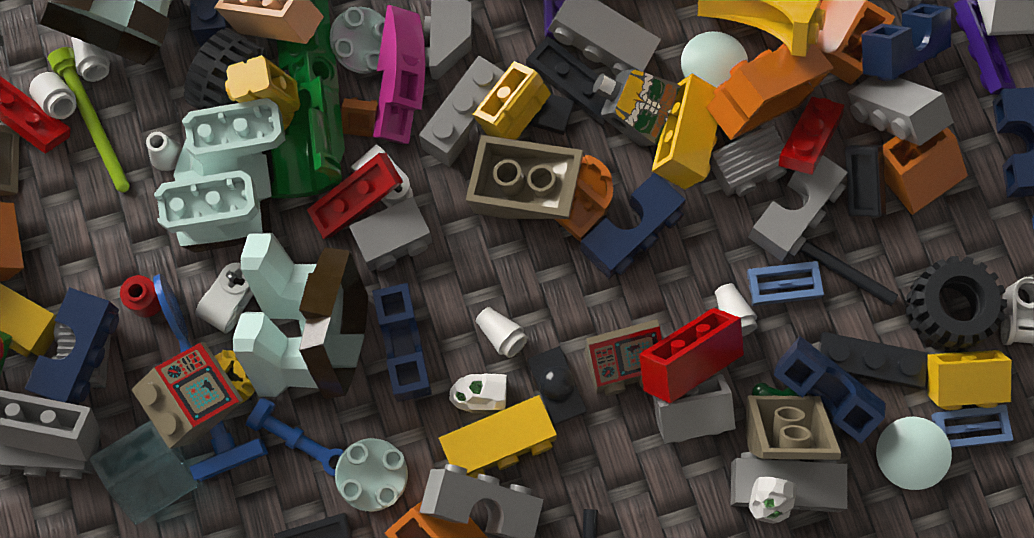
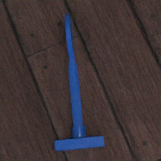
M162 274L153 276L155 291L169 326L180 343V351L182 353L193 347L188 340L187 326L169 283ZM221 420L210 430L213 438L210 442L215 455L189 468L194 481H204L269 453L264 440L255 439L236 446L231 432L227 433L223 420Z

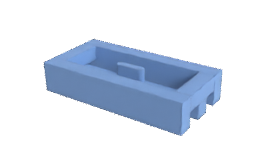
M818 261L753 268L747 271V279H749L750 283L749 291L752 295V306L818 299L824 295ZM811 272L812 277L765 283H758L757 278ZM814 286V289L766 295H760L759 293L761 291Z
M998 405L993 408L979 407L936 412L931 415L932 422H935L946 436L949 434L1002 429V434L949 440L951 449L1013 441L1006 405ZM999 415L1000 420L945 427L944 424L945 420Z

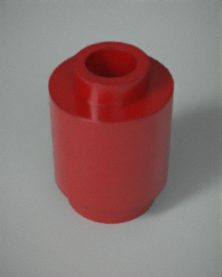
M136 275L128 278L122 284L120 299L135 315L147 318L154 316L161 310L154 283L149 278Z

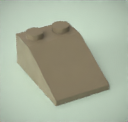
M481 135L466 202L474 214L505 219H569L584 152L579 149Z
M801 396L747 397L745 436L749 452L762 459L840 460L841 451L820 396H804L803 398Z

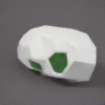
M485 373L470 374L462 377L450 389L449 400L457 408L476 414H495L505 410L507 375Z
M759 477L756 479L749 509L755 519L774 524L788 518L791 509L794 507L797 485L793 482L774 477Z

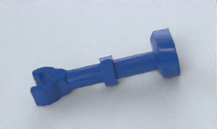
M264 397L259 399L246 421V426L255 432L265 428L285 440V445L289 448L295 449L296 447L321 462L326 473L335 477V469L330 467V460L335 456L340 457L344 451L336 448L329 450L303 435L304 430L298 427L293 429L271 416L276 405Z

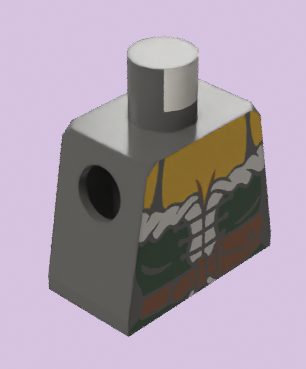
M629 69L619 72L615 80L605 74H601L594 84L593 92L607 99L601 112L602 118L638 146L647 147L657 145L681 86L635 69Z

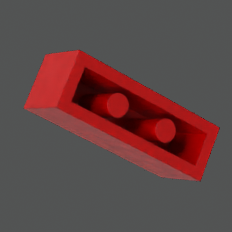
M713 307L641 352L639 357L644 392L672 403L743 356L741 318Z

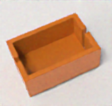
M782 44L774 52L768 49L751 62L743 60L735 65L729 72L731 75L729 80L714 90L713 94L715 97L706 108L729 139L732 140L798 108L814 91L813 88L818 86L834 67L815 44H811L806 57L791 55L788 47Z

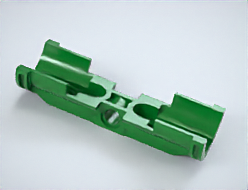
M310 0L324 17L307 44L277 40L279 68L281 70L289 69V76L296 80L300 107L298 111L294 112L293 119L286 129L285 141L277 148L271 149L274 181L270 183L272 198L313 196L335 188L342 181L340 162L345 147L338 94L339 85L336 59L330 45L331 24L328 0Z

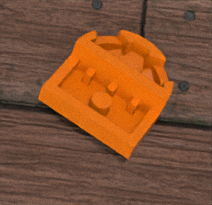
M590 155L583 157L570 218L555 219L580 242L604 218L612 202V175L600 160Z

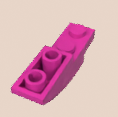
M388 5L377 72L383 73L373 137L398 144H409L413 114L415 110L422 109L424 93L425 46L423 29L418 13Z

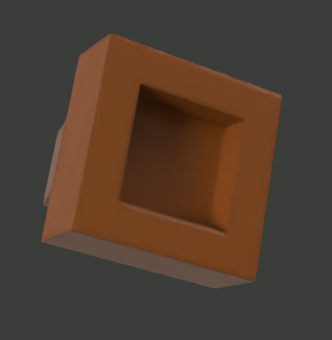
M358 97L344 98L341 106L343 133L373 137L378 109L377 100L362 101L358 100Z

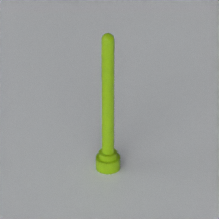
M62 47L54 50L47 58L52 70L58 73L59 76L64 77L68 87L75 94L77 107L117 191L121 193L127 192L130 188L129 182L76 72L73 48Z

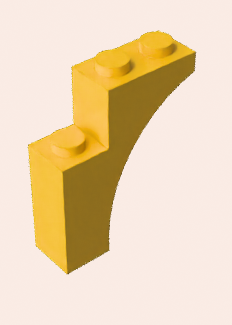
M698 0L697 16L731 20L757 27L780 39L788 47L791 55L806 57L811 44H817L819 30L823 31L826 10L820 9L821 0Z

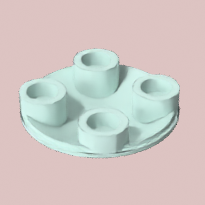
M350 7L335 19L330 30V45L336 59L345 68L363 74L377 71L385 18L370 8Z
M705 32L692 38L685 46L681 56V69L685 78L694 74L717 88L729 80L731 77L730 70L743 60L748 61V57L743 46L734 37L722 32Z
M905 417L894 421L882 432L877 443L876 456L882 473L892 483L909 490H922L937 484L946 475L951 464L952 450L946 434L935 423L920 417Z
M375 438L363 439L351 444L340 456L335 470L337 489L343 499L354 508L369 512L380 511L393 505L403 494L408 479L407 465L402 452L389 442Z

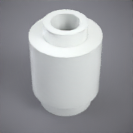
M45 72L39 74L31 82L30 95L48 116L56 119H65L73 114L76 109L75 94L56 73Z

